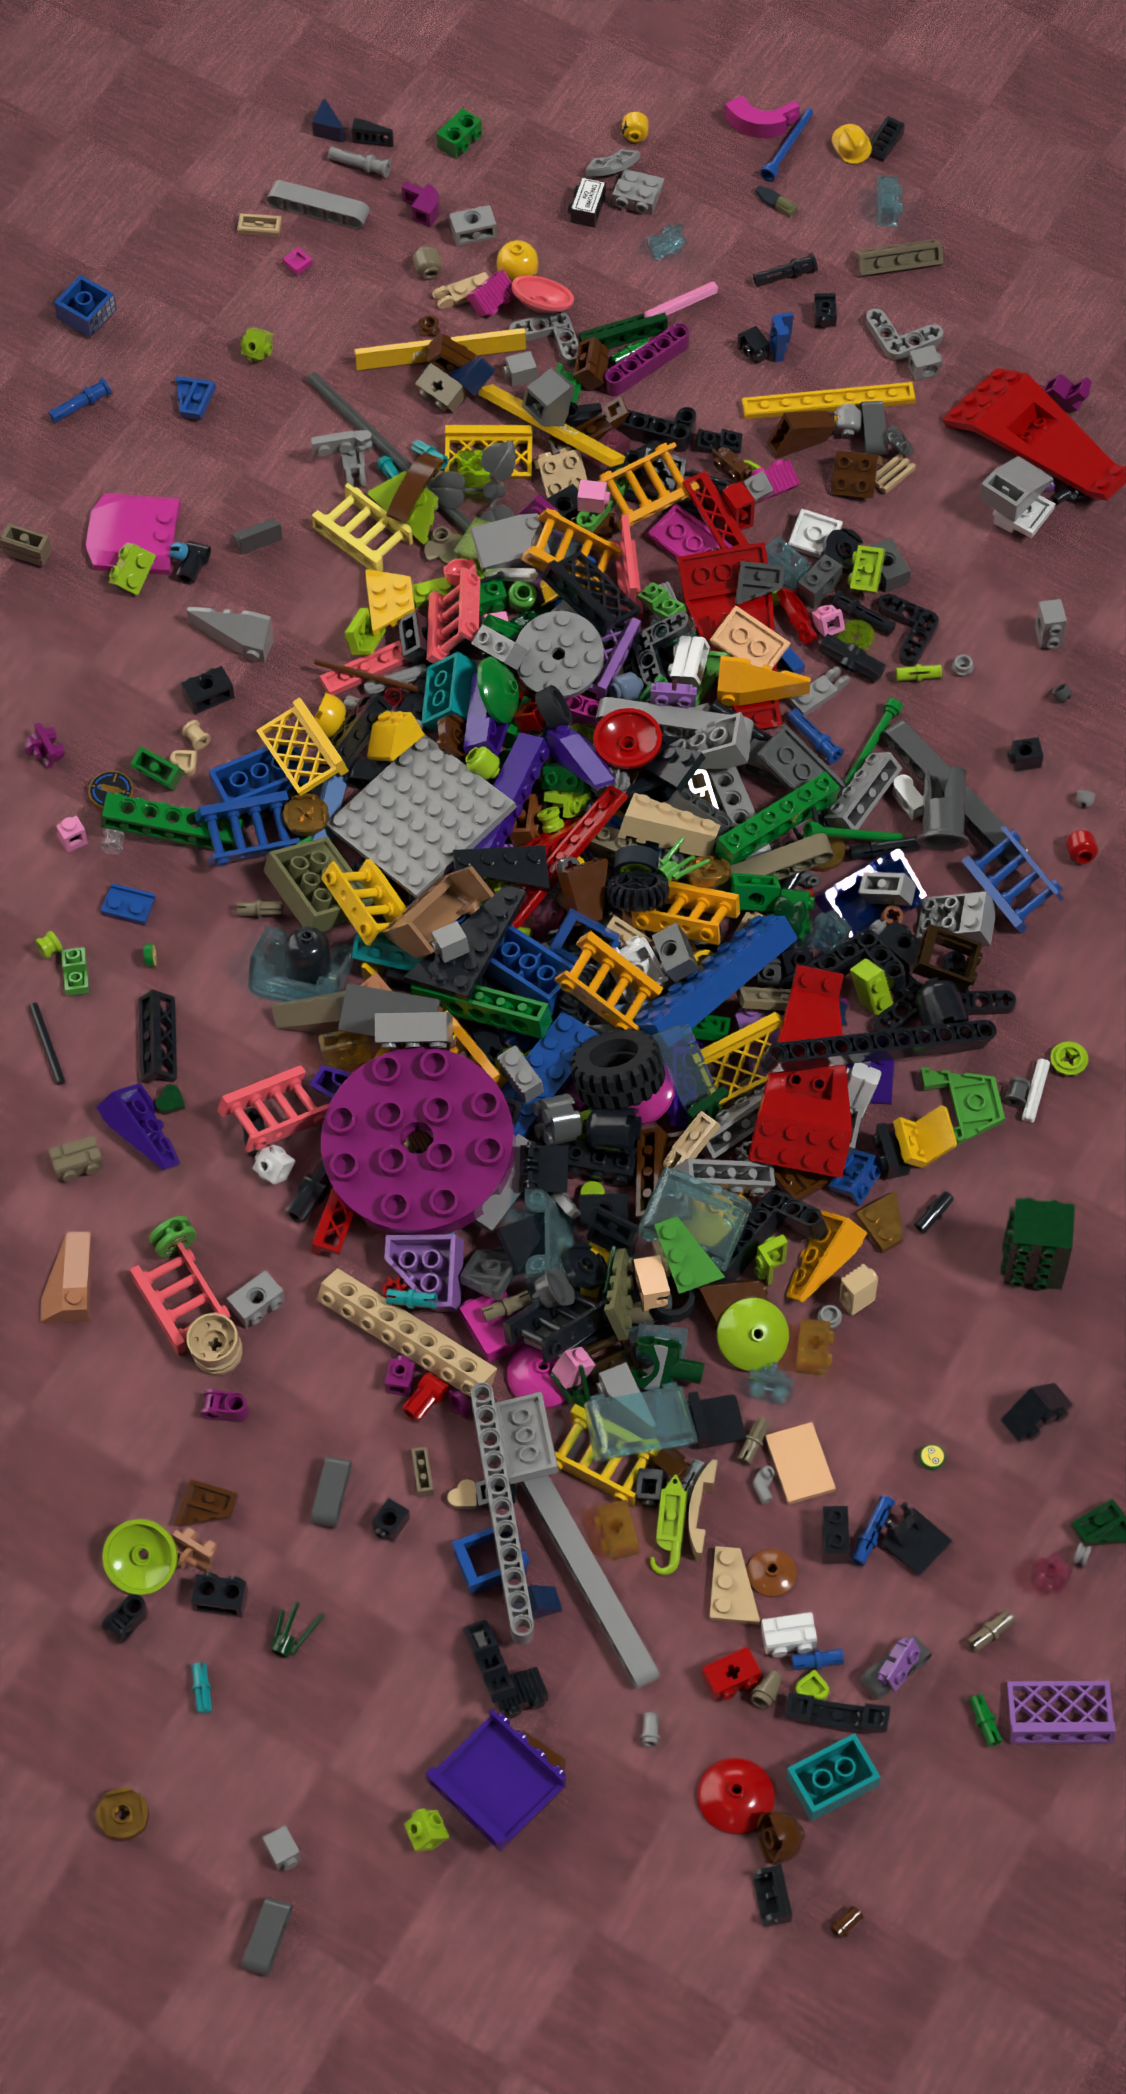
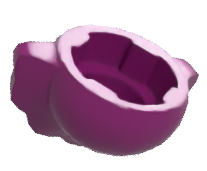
M458 1389L449 1390L448 1395L452 1408L455 1412L461 1414L463 1418H466L472 1412L471 1398Z

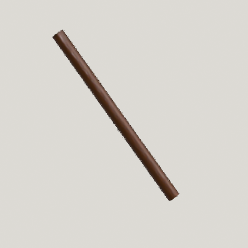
M315 658L314 665L412 692H418L419 686L318 658Z

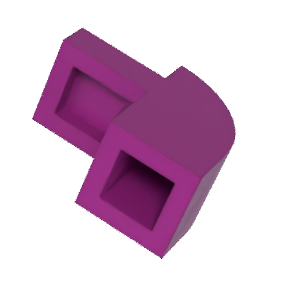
M405 181L401 187L402 201L412 205V220L431 228L439 215L437 190L429 183L423 189L416 184Z
M1060 373L1049 379L1043 390L1064 411L1075 412L1078 411L1082 401L1089 396L1092 381L1085 377L1073 384Z

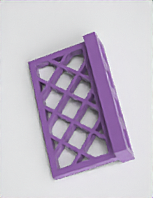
M632 618L631 621L627 620L620 624L624 626L623 631L613 633L611 629L610 635L601 637L602 642L612 640L615 646L608 650L604 649L606 664L603 665L601 674H598L595 685L592 684L587 689L596 693L597 699L607 697L611 680L618 675L633 646V638L640 631L641 620Z
M1007 1681L1010 1744L1114 1743L1116 1727L1113 1720L1110 1681ZM1049 1689L1055 1695L1047 1702L1038 1695L1041 1690ZM1068 1689H1074L1080 1694L1074 1702L1064 1695ZM1093 1689H1104L1105 1696L1099 1702L1089 1694ZM1013 1690H1024L1029 1696L1021 1702L1014 1696ZM1033 1698L1043 1706L1036 1714L1026 1706ZM1058 1698L1069 1706L1063 1713H1060L1052 1706ZM1084 1698L1094 1705L1088 1713L1077 1706ZM1099 1709L1107 1716V1722H1097L1091 1716ZM1023 1710L1031 1719L1028 1722H1016L1015 1715ZM1046 1710H1049L1057 1718L1053 1722H1045L1040 1716ZM1074 1710L1083 1718L1079 1722H1071L1065 1716Z

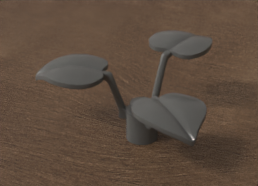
M513 441L493 444L484 450L481 458L482 467L490 473L489 477L493 481L486 483L484 487L464 488V476L453 471L440 474L431 484V491L439 498L438 502L446 508L460 506L464 501V492H483L487 499L493 500L490 505L491 511H486L481 516V525L515 516L512 509L506 505L495 507L496 503L500 501L499 498H502L506 493V487L501 481L507 480L512 475L515 467V447Z

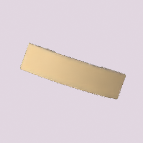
M712 1460L702 1471L694 1486L690 1500L688 1536L693 1556L697 1562H701L706 1532L704 1529L697 1528L703 1491L713 1493L717 1460Z

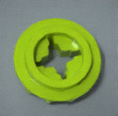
M1066 1041L1059 1043L1051 1052V1066H1054L1057 1073L1061 1072L1066 1077L1068 1075L1077 1076L1078 1073L1084 1072L1088 1064L1086 1050L1075 1042ZM1066 1054L1070 1059L1074 1058L1073 1066L1068 1061L1064 1062Z

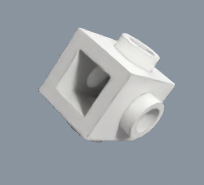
M272 1145L257 1152L255 1156L256 1161L252 1169L259 1173L262 1179L277 1184L287 1179L296 1160L287 1155L280 1146Z

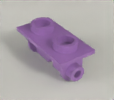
M656 682V684L651 686L650 703L659 706L696 707L697 687H693V684H677L676 691L672 690V683Z
M903 1637L901 1640H898L889 1655L891 1659L896 1660L895 1663L886 1660L877 1674L879 1676L877 1681L883 1685H886L888 1682L895 1693L900 1685L905 1682L907 1673L912 1665L919 1659L921 1650L914 1638L909 1640Z

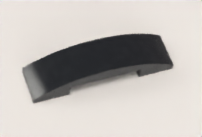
M789 1692L785 1718L798 1723L836 1731L887 1733L891 1706L865 1703V1706L816 1700L812 1695Z

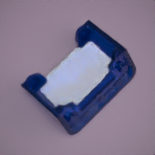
M900 848L882 855L814 896L817 906L845 940L863 930L869 929L868 927L872 923L880 919L882 911L890 906L886 904H870L859 894L863 872L905 873L914 881L916 888L912 906L895 905L901 910L907 907L910 910L922 904L921 899L927 896ZM890 913L889 915H887V918L891 917L894 914Z

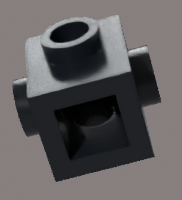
M797 939L777 956V958H781V970L787 975L794 973L797 964L805 966L812 962L813 951L809 944L801 939Z

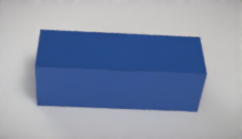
M789 646L778 662L786 671L802 674L805 670V664Z

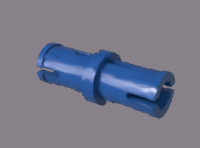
M842 1648L827 1651L815 1649L814 1652L791 1655L793 1671L808 1668L820 1670L822 1667L844 1664Z

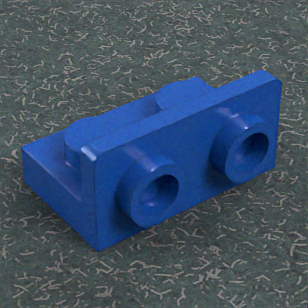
M792 312L772 315L769 343L775 363L784 361L785 352L788 350L787 343L791 339L794 318Z
M853 1150L847 1156L842 1178L834 1177L829 1184V1188L832 1192L850 1196L854 1203L860 1206L868 1196L875 1181L881 1175L882 1169L878 1159L873 1154Z

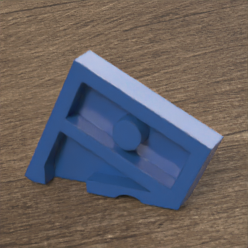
M177 376V394L181 417L202 420L215 392V382Z

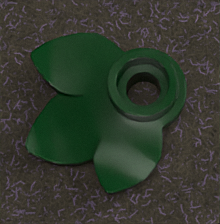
M780 895L774 903V913H769L765 916H785L794 933L799 937L802 932L801 923L807 915L805 903L800 901L793 905L788 898Z

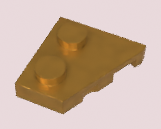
M896 1191L856 1212V1218L882 1254L903 1242Z

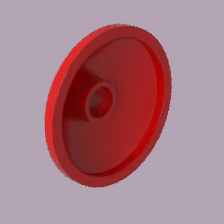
M634 708L618 709L604 716L597 724L593 737L594 747L598 755L613 767L621 769L638 768L649 763L658 754L662 745L661 728L655 718L645 711Z
M728 1758L713 1764L704 1773L699 1782L697 1800L701 1814L711 1826L724 1833L740 1835L758 1829L757 1822L759 1816L764 1812L773 1810L775 1791L769 1775L758 1764L743 1758ZM738 1787L741 1789V1793L735 1794L732 1792V1789Z

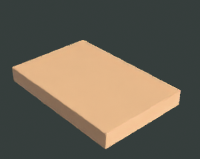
M737 606L732 609L709 641L721 651L728 653L730 657L751 660L750 664L762 667L763 664L769 665L771 670L791 644Z
M812 1422L765 1435V1441L788 1505L836 1491Z

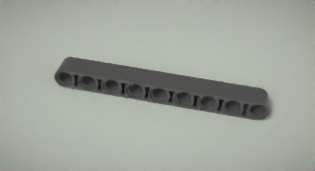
M901 719L882 732L885 743L923 783L926 768L929 769V774L938 776L943 798H945V787L951 773V768L904 720ZM966 785L964 826L990 851L1007 837L1001 829L1005 825ZM1019 841L1020 845L1025 849V851L1030 856L1028 849L1022 844L1021 841ZM1012 844L999 854L996 859L1004 867L1021 852Z

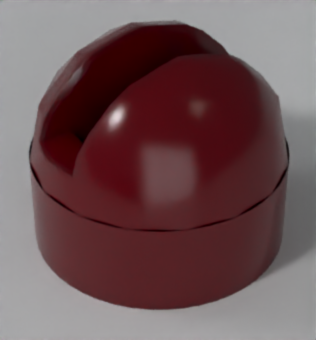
M389 687L385 691L384 698L391 706H395L402 701V692L397 687ZM396 691L398 692V694L388 698V695Z

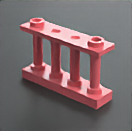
M464 567L460 569V584L451 592L443 596L434 590L429 595L426 660L433 664L450 656V650L465 638L472 642L479 631L480 577ZM459 597V601L452 605V601ZM459 612V616L451 622V618ZM458 629V633L450 639V635Z
M301 1065L221 1097L217 1110L222 1117L230 1114L235 1115L249 1134L245 1148L247 1153L253 1150H261L268 1144L315 1125L320 1126L323 1124L329 1103L317 1108L302 1087L306 1071ZM294 1091L309 1112L298 1116L282 1093ZM270 1098L275 1099L289 1120L278 1124L262 1101ZM250 1106L255 1107L269 1128L258 1132L243 1109Z
M182 1242L177 1244L179 1256L149 1272H143L139 1265L130 1269L133 1282L178 1356L187 1351L185 1342L187 1341V1332L190 1326L184 1329H177L174 1324L176 1318L206 1302H209L214 1313L231 1318L226 1306H220L194 1264L196 1259L191 1249H185ZM183 1264L186 1265L191 1275L161 1291H154L151 1286L153 1280ZM195 1283L198 1284L202 1291V1294L173 1310H166L162 1304L168 1297Z

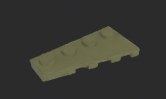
M623 1248L617 1249L615 1252L612 1267L614 1276L610 1277L612 1291L607 1293V1300L610 1301V1304L605 1305L604 1308L618 1340L628 1339V1331L632 1328L629 1312L633 1309V1301L630 1294L634 1290L632 1278L634 1260L632 1257L629 1258L626 1249Z

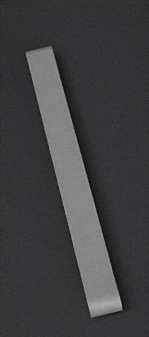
M480 1382L471 1389V1404L511 1637L515 1643L525 1645L530 1643L534 1637V1622L494 1393L489 1384ZM479 1395H486L488 1398L485 1400H479L476 1397H478ZM484 1417L492 1419L489 1423H483L480 1420ZM487 1440H493L496 1442L492 1446L484 1444V1442H486ZM491 1463H498L500 1465L496 1469L488 1467ZM494 1486H502L504 1488L500 1492L492 1490ZM499 1509H506L508 1513L505 1515H499L496 1513V1511ZM509 1532L512 1536L510 1538H502L500 1534ZM512 1555L516 1557V1560L507 1562L504 1558ZM511 1579H518L520 1583L516 1586L510 1585L508 1581ZM517 1602L525 1605L522 1609L512 1607ZM520 1626H525L529 1629L526 1633L516 1631Z
M546 1475L520 1482L633 1686L639 1689L659 1679L660 1675L656 1665L550 1477Z

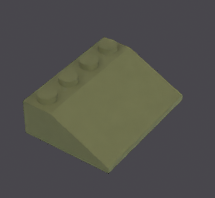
M328 836L271 851L268 854L264 867V873L303 927L317 928L321 932L330 930L348 919L321 879L329 864L334 861L342 873L353 872ZM360 881L349 882L354 890L365 889ZM360 898L365 907L373 904V898Z

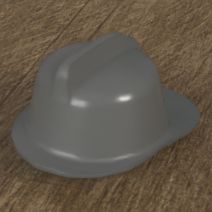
M546 1270L545 1274L534 1282L536 1293L532 1295V1299H539L546 1308L566 1306L574 1303L575 1294L573 1287L569 1283L568 1277L561 1270Z

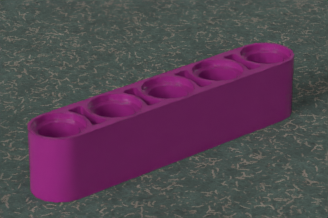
M682 323L674 324L608 369L605 373L606 393L610 396L621 395L685 351L689 346L688 326Z

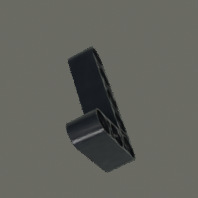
M870 929L859 932L805 965L842 973L845 977L851 973L852 967L862 960L868 959L884 970L889 990H901L906 984L903 964L878 934ZM795 972L780 982V989L791 990Z
M772 1190L767 1192L712 1259L725 1276V1278L713 1282L737 1280L757 1255L758 1246L772 1237L781 1225L810 1239L822 1238L827 1232V1226L821 1211L781 1191Z

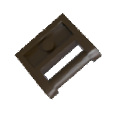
M614 1333L591 1345L580 1346L596 1364L589 1374L595 1388H597L596 1383H599L600 1372L623 1363H627L630 1370L640 1368L629 1338L618 1340ZM621 1342V1348L593 1361L592 1354Z

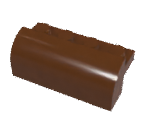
M660 1126L642 1129L641 1138L637 1139L636 1217L647 1226L655 1228L654 1224L676 1216L682 1222L692 1220V1194L686 1193V1190H677L676 1176L673 1173V1169L668 1170L663 1166L665 1158H667L673 1145L684 1131L667 1134Z

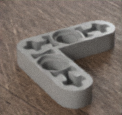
M871 309L866 315L868 329L887 358L892 361H899L909 357V351L932 345L937 346L942 342L943 329L937 324L927 325L899 336L882 310ZM889 332L891 336L884 338L880 333ZM913 339L918 340L920 344L914 346L909 341Z
M565 312L515 321L510 325L509 330L524 328L526 341L553 335L564 364L575 366L579 343L570 318ZM537 324H542L545 326V328L542 330H536L534 326ZM562 336H569L571 340L564 342L560 338ZM568 349H571L572 355L574 357H571V355L568 354Z

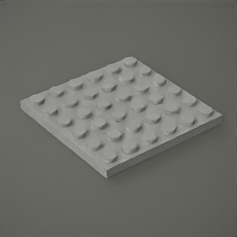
M424 735L388 765L330 819L326 826L364 858L372 859L383 873L418 899L436 881L453 868V850L473 849L517 806L514 801L481 776L469 772L466 765L456 757L448 755L446 751H441L436 742L427 735Z

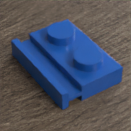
M111 883V889L103 903L101 915L146 926L153 908L152 905L156 900V895Z

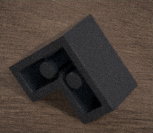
M1055 1382L1034 1386L1000 1420L1018 1442L1033 1441L1041 1434L1040 1429L1044 1425L1055 1421L1059 1423L1064 1420L1069 1414L1067 1411L1073 1404Z

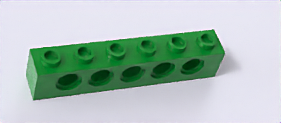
M825 771L719 837L715 853L720 859H726L730 866L739 863L813 816L812 807H815L817 813L835 803L840 787Z
M120 793L106 794L101 828L214 850L208 825L204 821H196L195 812L197 810H192L189 807L172 806L165 802L147 801L140 797H127ZM123 811H128L130 814H125ZM226 817L219 818L216 823L218 829L221 830L219 834L224 852L237 850L230 821ZM239 819L240 827L242 826V819ZM168 820H173L176 823H170Z
M477 985L469 1001H465L418 986H411L412 995L441 1000L440 1007L443 1009V1012L448 1010L454 1016L543 1039L552 1023L548 1003Z

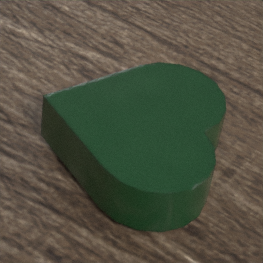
M169 1084L163 1088L162 1095L156 1100L158 1112L170 1114L186 1109L178 1086Z

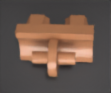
M189 1527L183 1532L176 1530L172 1538L176 1544L179 1559L177 1566L181 1569H184L187 1565L193 1568L197 1566L203 1571L208 1572L212 1566L213 1557L216 1554L217 1544L211 1540H206L202 1545L197 1543L198 1534Z

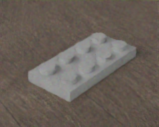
M542 1391L495 1403L510 1484L558 1473L559 1470Z

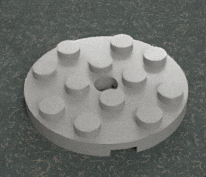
M567 611L544 613L531 620L521 630L516 640L518 645L528 650L516 671L523 684L536 693L550 685H554L565 699L572 698L590 688L598 674L601 673L604 663V648L601 637L596 628L587 619L578 614ZM557 649L565 652V656L561 660L553 658V654Z

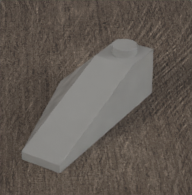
M188 607L187 615L191 625L251 661L265 663L274 642L271 616L244 610L241 614H235L230 609H224V612L220 613L212 608Z

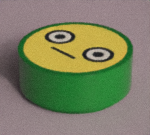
M154 943L145 944L143 947L144 963L147 967H155L157 964Z
M930 1444L921 1450L920 1463L925 1469L935 1471L943 1466L945 1453L941 1447Z

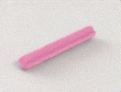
M713 281L645 311L644 317L647 318L664 312L666 316L716 294L718 286Z

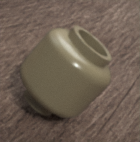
M422 246L413 255L414 267L419 276L425 279H432L438 276L442 269V261L437 249Z

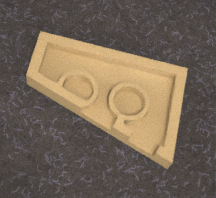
M715 1546L709 1621L760 1625L741 1548Z

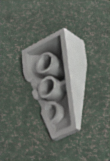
M741 712L719 718L714 721V726L706 730L700 728L695 731L696 735L687 740L681 738L670 744V746L702 752L705 760L698 769H727L748 763L751 747L744 717Z

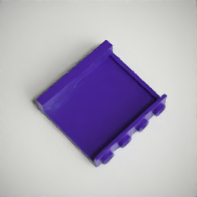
M491 1709L489 1711V1718L436 1769L432 1767L425 1774L426 1782L501 1852L566 1787V1778H564L566 1775L559 1766H552L546 1761L547 1756L538 1747L534 1749L528 1744L529 1740L520 1730L515 1731L510 1727V1721L501 1712L497 1714Z

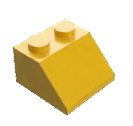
M385 711L378 716V720L372 724L367 754L369 760L393 761L425 735L412 712Z

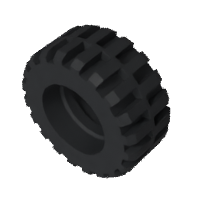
M614 1029L613 1032L606 1031L602 1032L599 1036L595 1035L588 1042L584 1041L579 1049L575 1050L570 1061V1069L579 1099L589 1107L596 1109L604 1107L607 1110H615V1108L624 1110L633 1105L634 1107L638 1106L642 1101L651 1099L652 1094L656 1095L662 1087L666 1075L658 1042L641 1030Z

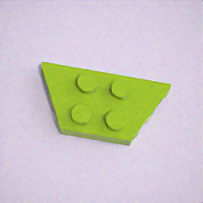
M404 471L368 491L367 494L384 510L388 511L392 499L408 471ZM427 487L418 499L416 509L407 522L412 529V535L425 545L430 541V538L427 537L430 525H433L434 511L437 508L439 499Z

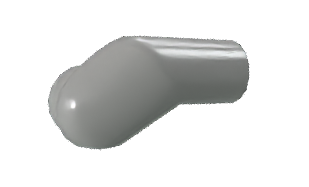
M770 1466L761 1468L753 1481V1487L762 1504H767L773 1500L768 1487L775 1472Z

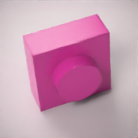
M299 247L283 258V264L296 276L313 265L312 258Z

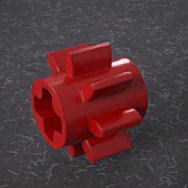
M388 1277L389 1282L385 1285L381 1284L384 1292L381 1296L384 1298H396V1296L386 1295L388 1289L393 1290L395 1288L401 1291H408L407 1289L410 1286L403 1284L404 1280L402 1277H398L396 1281L392 1277Z

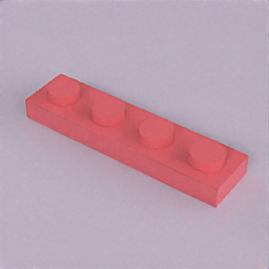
M399 640L374 651L371 655L363 656L343 666L381 675L410 661L403 657ZM336 670L320 676V681L327 693L334 696L369 680Z

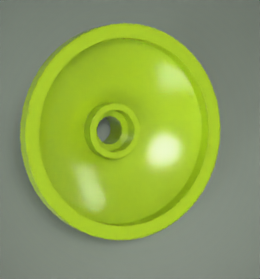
M746 1298L730 1305L719 1320L717 1327L719 1349L730 1364L741 1370L753 1372L772 1367L782 1358L788 1346L789 1329L784 1315L774 1304L764 1299ZM756 1329L761 1332V1336L758 1339L754 1336Z
M132 1519L120 1524L109 1534L104 1544L102 1559L106 1574L118 1588L127 1593L145 1595L156 1592L170 1581L176 1570L178 1554L172 1536L163 1526L148 1519ZM141 1550H145L148 1553L147 1558L141 1557Z

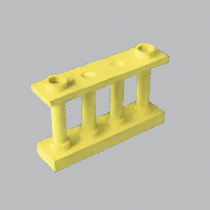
M347 483L345 485L346 499L328 515H324L319 510L312 514L313 528L367 569L383 571L382 557L400 540L411 545L413 543L412 529L408 524L387 517V511L363 495L359 488H354ZM352 504L362 510L344 527H340L334 522ZM368 516L378 522L361 538L356 539L350 534ZM384 528H387L394 534L377 550H371L366 546Z

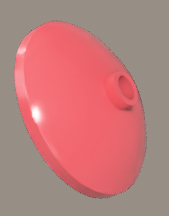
M525 275L515 278L512 283V291L516 298L534 312L546 314L559 313L568 310L573 305V294L566 287L553 280Z

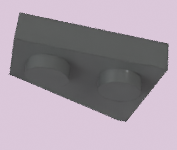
M740 561L735 604H741L782 589L785 566Z

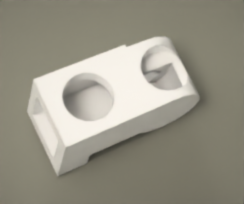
M907 775L897 776L893 782L892 794L910 819L914 820L923 815L924 795L922 796L913 786L911 777Z

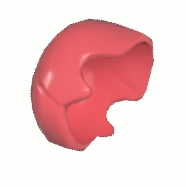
M455 559L449 562L443 568L447 582L457 587L460 584V569L462 567L477 574V566L474 560Z

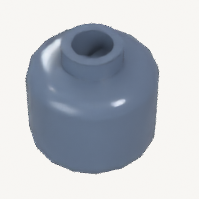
M632 672L615 676L609 685V694L611 698L635 701L642 694L644 688L643 681Z

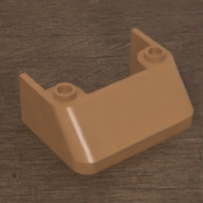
M472 866L452 872L436 881L383 930V933L388 940L414 958L421 957L423 959L435 951L430 944L433 942L431 932L452 924L461 915L466 913L469 915L473 914L480 908L479 903L492 898L494 893Z

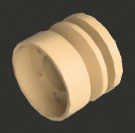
M218 1313L204 1314L190 1325L187 1332V1346L196 1366L200 1370L214 1376L224 1375L232 1371L240 1363L243 1355V1344L233 1321L228 1317Z

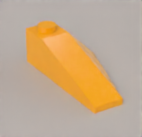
M721 656L717 701L723 705L741 706L810 694V677L786 670L779 673L771 670V666L765 664L762 667L750 664L751 660L728 656Z
M821 1210L827 1226V1232L820 1239L808 1238L807 1249L802 1250L800 1257L803 1259L801 1266L794 1271L786 1297L803 1303L856 1253L863 1244L867 1232L851 1219Z

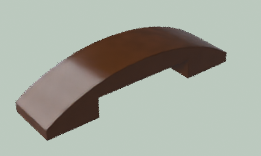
M619 396L603 406L604 412L574 429L596 441L606 437L620 426L629 415L623 397ZM554 436L547 438L553 455L559 454L560 449L572 447Z
M426 452L422 453L402 480L386 516L407 524L416 509L418 499L431 478L436 477L444 464V460Z

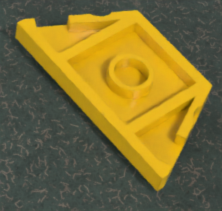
M370 569L365 570L374 636H378L380 630L389 624L391 627H394L398 624L399 619L415 611L410 576Z

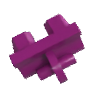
M41 722L35 723V731L31 737L27 738L28 743L24 746V750L27 755H34L35 758L40 757L46 769L52 768L54 761L63 759L65 749L62 744L52 745V742H55L57 738L54 727L44 728Z

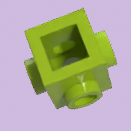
M255 327L248 328L246 334L241 339V354L246 355L248 360L254 362L267 359L273 350L271 342L274 333Z
M419 1809L413 1812L412 1818L404 1823L415 1852L434 1850L450 1838L438 1810Z

